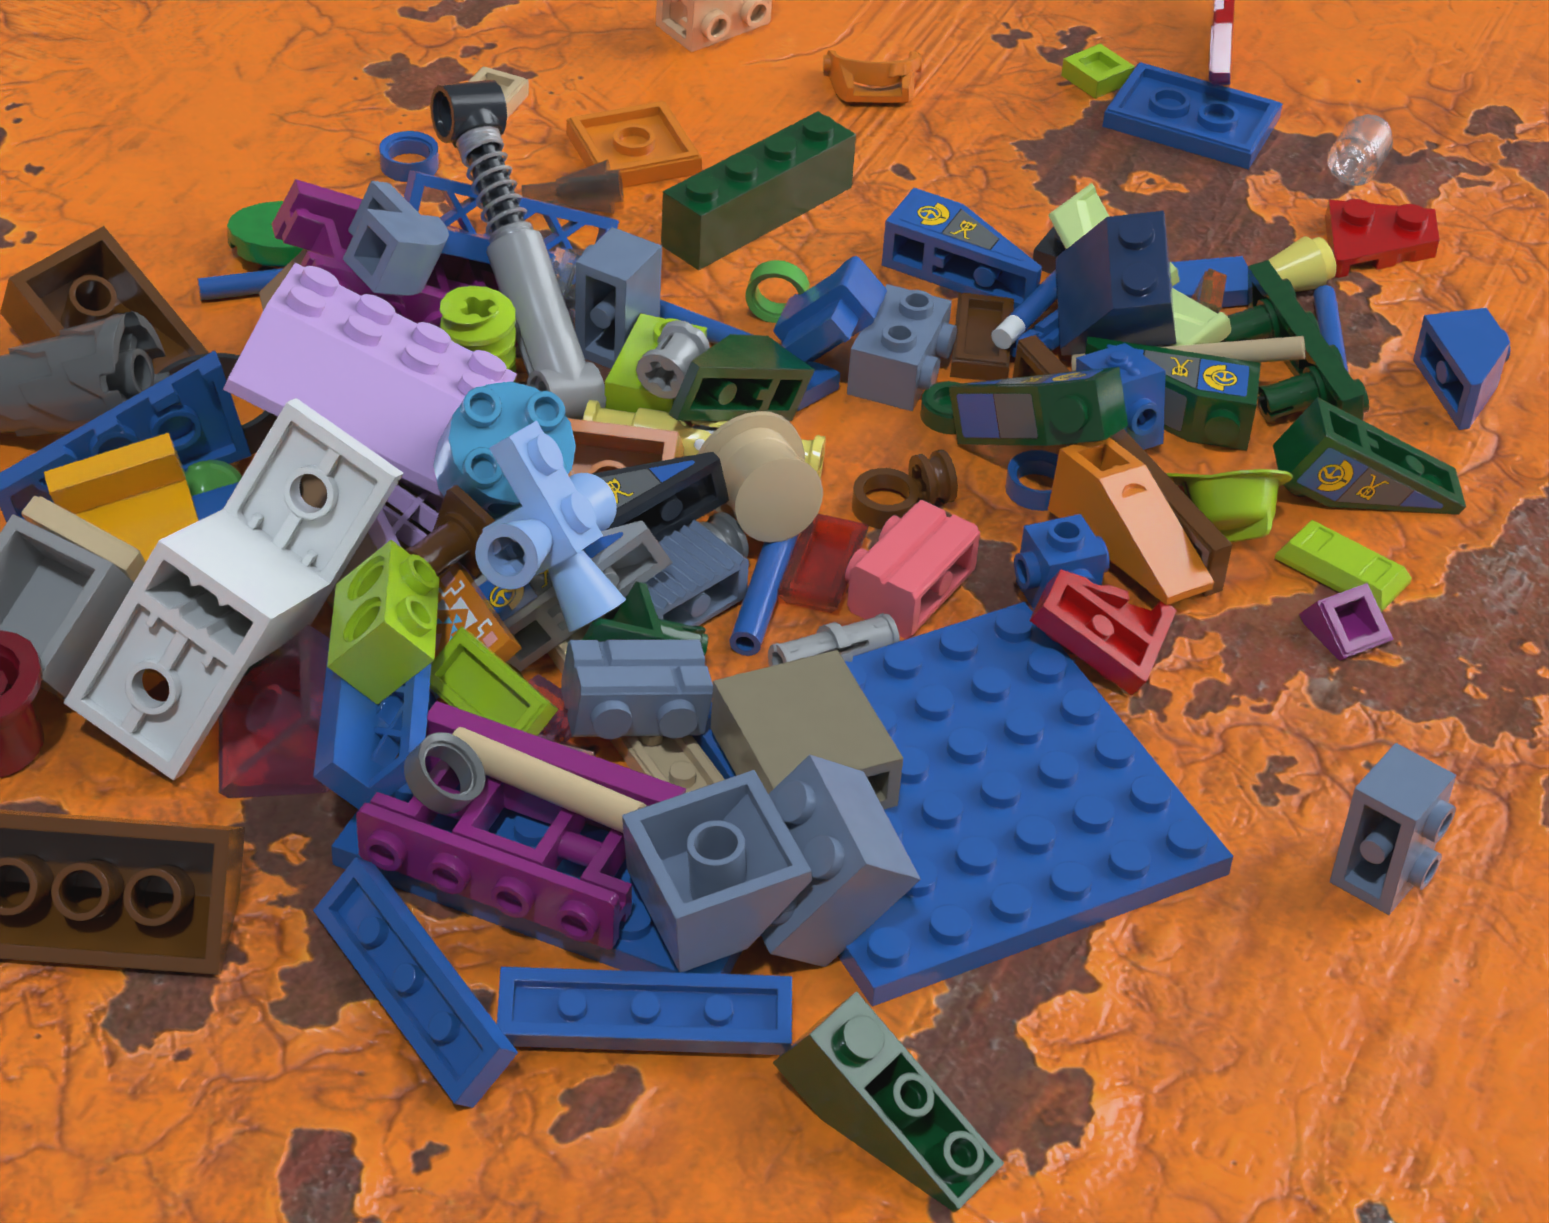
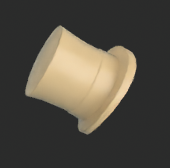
M767 411L745 413L721 425L701 446L698 454L714 452L720 458L729 501L715 510L728 513L733 518H736L742 530L750 537L769 543L782 542L803 532L817 516L823 499L821 479L817 472L805 462L802 440L795 427L783 416Z

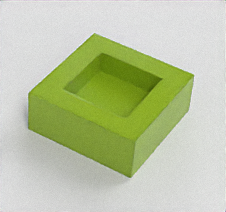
M1098 44L1064 58L1061 76L1096 99L1120 89L1133 72L1135 66L1102 44Z

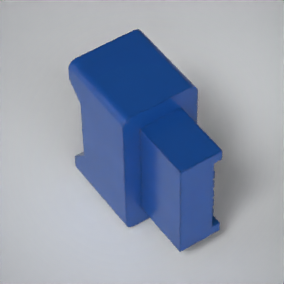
M853 256L845 261L833 274L802 294H795L789 298L773 331L782 341L781 346L803 362H813L871 325L881 307L887 289L859 257Z

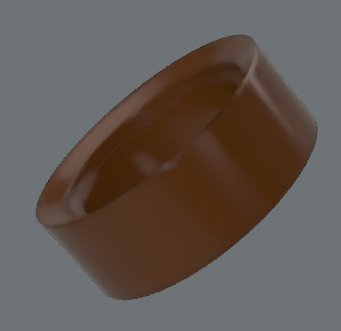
M877 468L866 471L854 482L852 511L862 523L873 528L883 529L889 518L894 515L902 518L919 502V486L910 475L896 469ZM886 488L902 493L907 499L898 504L883 505L870 500L865 494L873 489Z

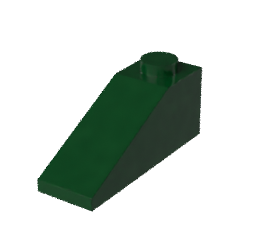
M730 334L691 361L669 415L676 420L729 421L745 413L767 411L792 421L815 369L769 336Z

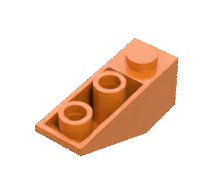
M1110 437L1103 441L1082 442L1060 448L1048 510L1058 518L1081 514L1094 535L1104 540L1108 549L1109 560L1165 605L1213 589V578L1143 462Z

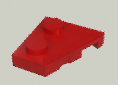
M1061 569L1047 583L1029 621L1043 630L1050 639L1062 644L1093 667L1103 678L1112 681L1132 696L1147 682L1177 610L1169 604L1165 605L1163 602H1159L1152 610L1127 603L1129 601L1128 591L1108 584L1097 585L1086 577Z

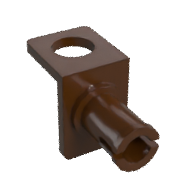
M453 485L446 491L433 531L405 551L410 555H419L425 559L438 577L459 561L477 578L482 572L476 561V544L478 538L483 533L482 529L495 520L458 485Z

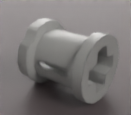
M679 320L668 322L658 337L657 347L647 351L638 361L636 368L638 379L643 387L660 398H675L691 361L710 348L708 339L700 329L693 327L689 322Z

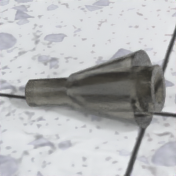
M608 159L557 178L556 182L522 185L521 188L522 197L550 204L558 203L559 206L611 214H614L615 203L623 202L624 200L620 169L611 170Z

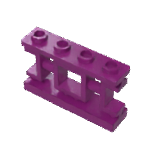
M294 180L271 224L276 239L283 240L285 244L310 250L307 251L301 266H315L324 269L337 278L339 285L361 296L363 294H370L380 297L393 306L395 313L417 324L426 322L440 328L441 318L443 317L440 313V302L447 293L458 287L481 286L498 290V285L489 263L441 253L425 288L420 293L414 295L374 293L343 260L353 238V235L348 230L362 199L304 181Z
M438 701L428 711L426 737L438 732L453 734L458 727H463L642 802L646 807L686 793V788ZM426 756L425 766L432 781L446 792L460 794V791L455 790L460 782L451 766L437 757ZM485 775V785L482 792L465 808L454 814L435 812L423 805L415 796L407 803L379 792L374 795L370 803H364L356 814L359 855L364 860L372 862L383 870L396 871L432 884L443 892L459 894L497 908L508 916L524 918L562 932L573 940L589 942L605 949H612L619 938L620 921L626 922L631 914L632 884L614 878L626 859L624 833ZM503 808L551 824L535 849L488 832ZM437 814L459 821L452 830V833L430 825ZM585 823L609 831L603 843L580 835ZM563 859L587 867L580 880L555 871Z

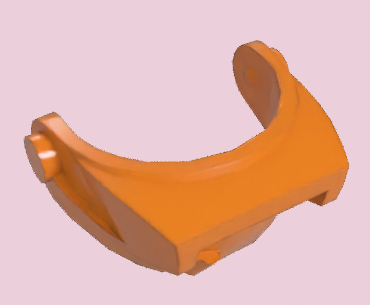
M828 50L827 55H823V71H828L836 94L845 102H910L914 94L915 72L922 71V56L916 51H910L908 59L871 62L844 58L837 55L835 50ZM854 82L871 86H894H890L887 88H869L854 84Z

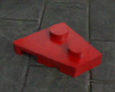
M1329 199L1325 221L1327 241L1336 261V275L1334 278L1348 276L1350 265L1372 261L1375 269L1379 270L1396 266V264L1403 261L1416 262L1436 257L1440 238L1435 209L1423 208L1416 204H1403L1401 206L1376 204L1361 199H1350L1348 201Z

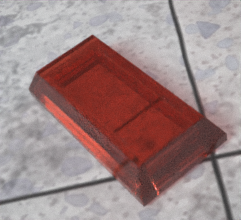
M817 514L813 522L800 534L778 588V596L786 603L829 613L837 610L848 584L845 581L848 563L855 552L861 549L869 525Z

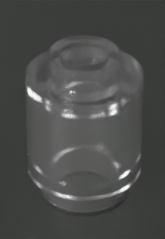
M1367 114L1355 117L1346 124L1327 155L1328 167L1339 181L1352 186L1367 184L1375 177L1393 147L1392 131L1388 123L1379 116Z

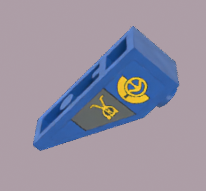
M913 188L885 221L882 266L960 293L1014 299L1013 311L1040 285L1042 266L962 203Z

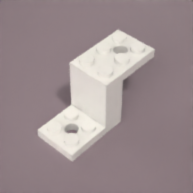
M297 398L286 402L225 507L158 541L69 692L64 704L170 779L175 780L184 774L247 669L309 629L404 473ZM304 474L315 475L324 483L327 489V501L323 508L312 507L303 500L299 484ZM145 669L157 670L166 678L169 685L167 701H157L146 693L142 683Z

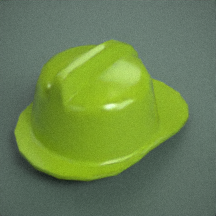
M1271 469L1239 470L1213 475L1166 473L1176 485L1183 486L1185 495L1231 543L1263 538L1270 533L1276 511L1278 486L1290 482L1293 478V475L1287 471Z

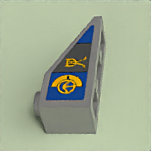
M643 521L601 531L603 536L583 549L624 597L628 595L636 581L645 583L673 563ZM548 569L534 576L528 584L518 589L500 588L488 581L483 574L474 580L522 647L521 650L507 661V663L516 667L520 672L582 628L580 627L572 632L568 631Z

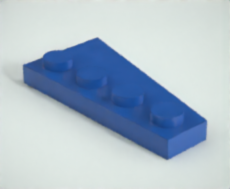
M212 351L0 472V508L6 522H8L12 514L24 519L21 512L34 496H41L54 503L48 491L44 476L45 471L168 432L184 472H186L188 466L199 461L220 460L230 464L250 457L251 453L231 393L223 390L227 381L216 351Z

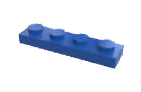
M355 857L313 911L453 1103L473 1108L518 1052L377 866L372 862Z
M501 967L497 1025L511 1044L516 1047L782 1055L792 1044V976Z

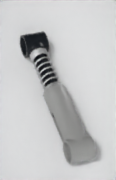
M495 80L437 85L433 90L430 104L433 127L437 137L442 142L452 143L458 149L463 165L468 167L466 176L469 180L473 181L471 186L472 192L478 195L476 205L483 209L481 219L488 223L485 232L490 236V245L487 247L486 253L499 291L511 300L516 309L514 325L516 328V341L529 376L527 386L535 387L540 391L554 393L564 403L567 418L583 420L589 400L599 401L601 408H605V386L599 369L593 363L585 361L542 234L537 230H533L530 222L524 221L523 217L526 215L527 210L519 206L522 196L514 192L518 183L509 177L513 168L504 163L508 157L507 153L502 152L504 143L501 138L507 124V105L504 93Z

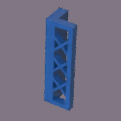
M410 170L404 198L417 211H419L424 186L441 190L451 208L450 211L440 217L449 232V237L441 253L490 264L486 253L487 247L490 245V236L487 233H476L466 213L477 207L476 199L478 195L472 192V185ZM455 194L468 196L469 198L460 203ZM522 197L519 203L520 207L527 210L526 215L523 217L524 221L535 213L543 215L552 234L544 238V242L557 279L569 282H576V261L580 257L576 255L567 237L584 225L599 227L596 238L597 242L612 227L617 229L619 220L525 197ZM557 218L569 220V222L561 227ZM457 220L462 230L448 226ZM559 244L563 253L549 249Z
M431 663L378 705L326 666L313 777L357 809H360L364 803H370L377 792L390 796L406 784L404 775L406 757L426 738Z

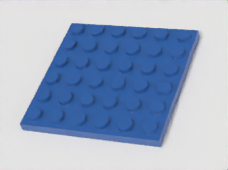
M1025 602L853 656L852 662L845 661L903 756L898 806L884 809L921 879L850 945L845 946V950L838 955L872 1007L1219 879L1230 873L1233 860L1231 852L1060 644L1050 639L1043 630L1029 621L1033 611ZM711 702L705 733L693 735V738L723 778L728 779L736 776L710 729Z

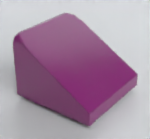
M1367 583L1319 600L1299 613L1304 625L1339 661L1393 640L1392 634Z

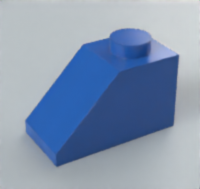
M1487 308L1424 315L1413 361L1459 430L1470 429L1497 389L1504 363L1508 361L1510 356V340L1506 331L1500 328Z

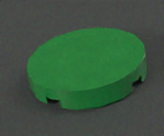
M283 201L259 203L242 208L233 214L228 221V244L232 249L237 247V255L246 261L265 266L286 267L303 250V248L285 244L283 240L276 239L271 224Z

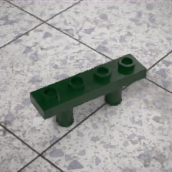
M1269 260L1249 265L1248 309L1228 315L1231 333L1221 342L1303 336L1305 342V359L1284 361L1293 373V377L1258 387L1259 396L1257 401L1264 419L1267 422H1272L1277 418L1305 411L1318 397L1363 420L1364 413L1369 411V399L1363 383L1359 379L1353 380L1347 372L1340 351L1334 344L1328 345L1320 333L1314 314L1311 311L1305 312L1297 301L1291 282L1287 278L1282 279Z

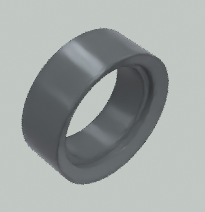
M438 732L427 736L408 754L404 763V775L411 792L423 805L438 813L454 814L461 811L482 792L485 785L484 768L476 752L465 741L449 733ZM426 756L437 757L451 766L460 782V794L446 792L432 781L425 766Z

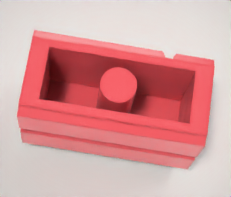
M923 500L916 503L902 518L896 515L889 518L880 533L878 542L869 551L863 548L857 550L848 563L845 581L849 583L847 606L850 612L865 620L874 618L882 613L889 614L897 625L899 636L907 639L909 636L911 637L975 570L980 539L977 525L956 515H952L949 518L945 510Z

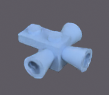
M537 421L489 448L522 505L482 529L483 533L478 538L475 555L478 567L485 578L500 588L518 589L528 584L534 576L548 569L569 632L592 622L623 603L626 598L583 550L602 537L601 531L608 529L614 521L616 500L608 484L598 476L590 473H577L569 477L563 467V457L558 445L550 436L544 434Z

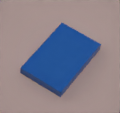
M1141 62L1137 64L1105 110L1102 127L1249 170L1279 121L1283 104L1275 100L1226 86L1212 84V82Z

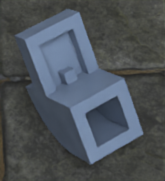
M371 181L348 231L353 235V238L343 260L374 293L418 294L425 288L447 242L449 232L439 217L421 215L390 183Z

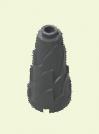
M131 311L59 330L60 336L8 348L9 353L0 356V433H16L17 436L21 437L70 433L169 377V372L154 373L152 359L166 357L152 325L144 316Z

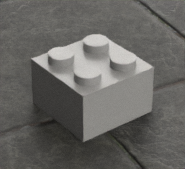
M12 514L0 533V630L17 633L31 641L41 661L43 676L40 688L65 700L134 582L112 562Z

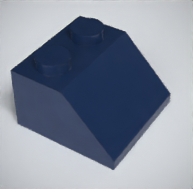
M1164 211L1106 217L1056 257L1060 349L1062 356L1084 354L1088 336L1148 346L1176 344L1170 257Z

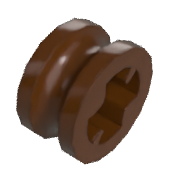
M942 449L932 452L930 459H927L923 454L911 456L908 474L919 486V501L923 500L932 505L935 504L936 499H939L943 504L954 502L957 497L958 483L955 467L949 454Z

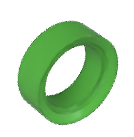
M772 260L758 265L750 275L745 298L749 309L758 318L766 322L777 323L786 303H775L766 299L761 294L758 284L768 278H782L789 281L796 288L798 294H802L810 289V283L805 273L794 264L786 261Z

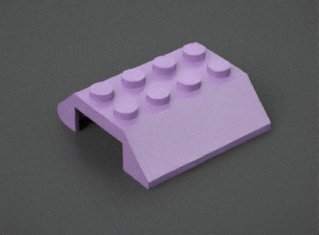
M295 263L267 303L223 390L276 416H279L286 402L297 398L402 471L404 474L401 478L444 498L438 489L433 463L437 443L452 415L462 403L467 393L473 388L485 386L486 384L514 382L517 374L506 369L505 363L497 356L482 350L472 352L452 342L450 336L443 329L426 322L417 324L395 313L393 306L384 299L370 294H363L361 296L339 285L337 278L328 271L315 266L303 267Z

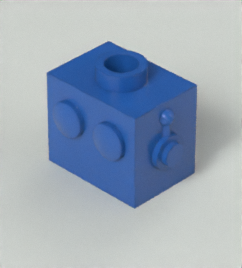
M1126 343L1077 357L1076 371L1120 367L1128 426L1124 430L1143 450L1163 444L1166 370Z

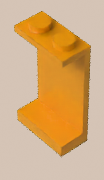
M169 432L44 472L49 494L56 505L140 550L145 562L159 540L199 521L182 463ZM145 669L142 677L145 691L151 690L160 681L166 680L160 672L154 669Z

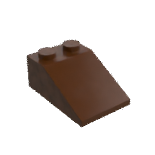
M105 226L8 279L0 314L25 344L60 336L59 330L109 318L115 314L133 311L148 320L157 333L166 357L152 359L155 374L178 360L209 353Z

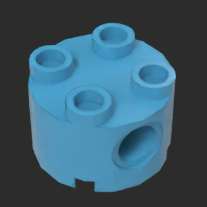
M511 381L486 384L485 386L475 387L470 390L452 415L437 443L433 468L438 489L445 497L446 491L453 485H458L495 521L521 506L522 504L489 448L535 421L539 423L544 434L550 436L558 445L563 457V467L567 474H569L573 466L576 444L571 423L565 415V406L562 400L552 392L540 391L535 387Z

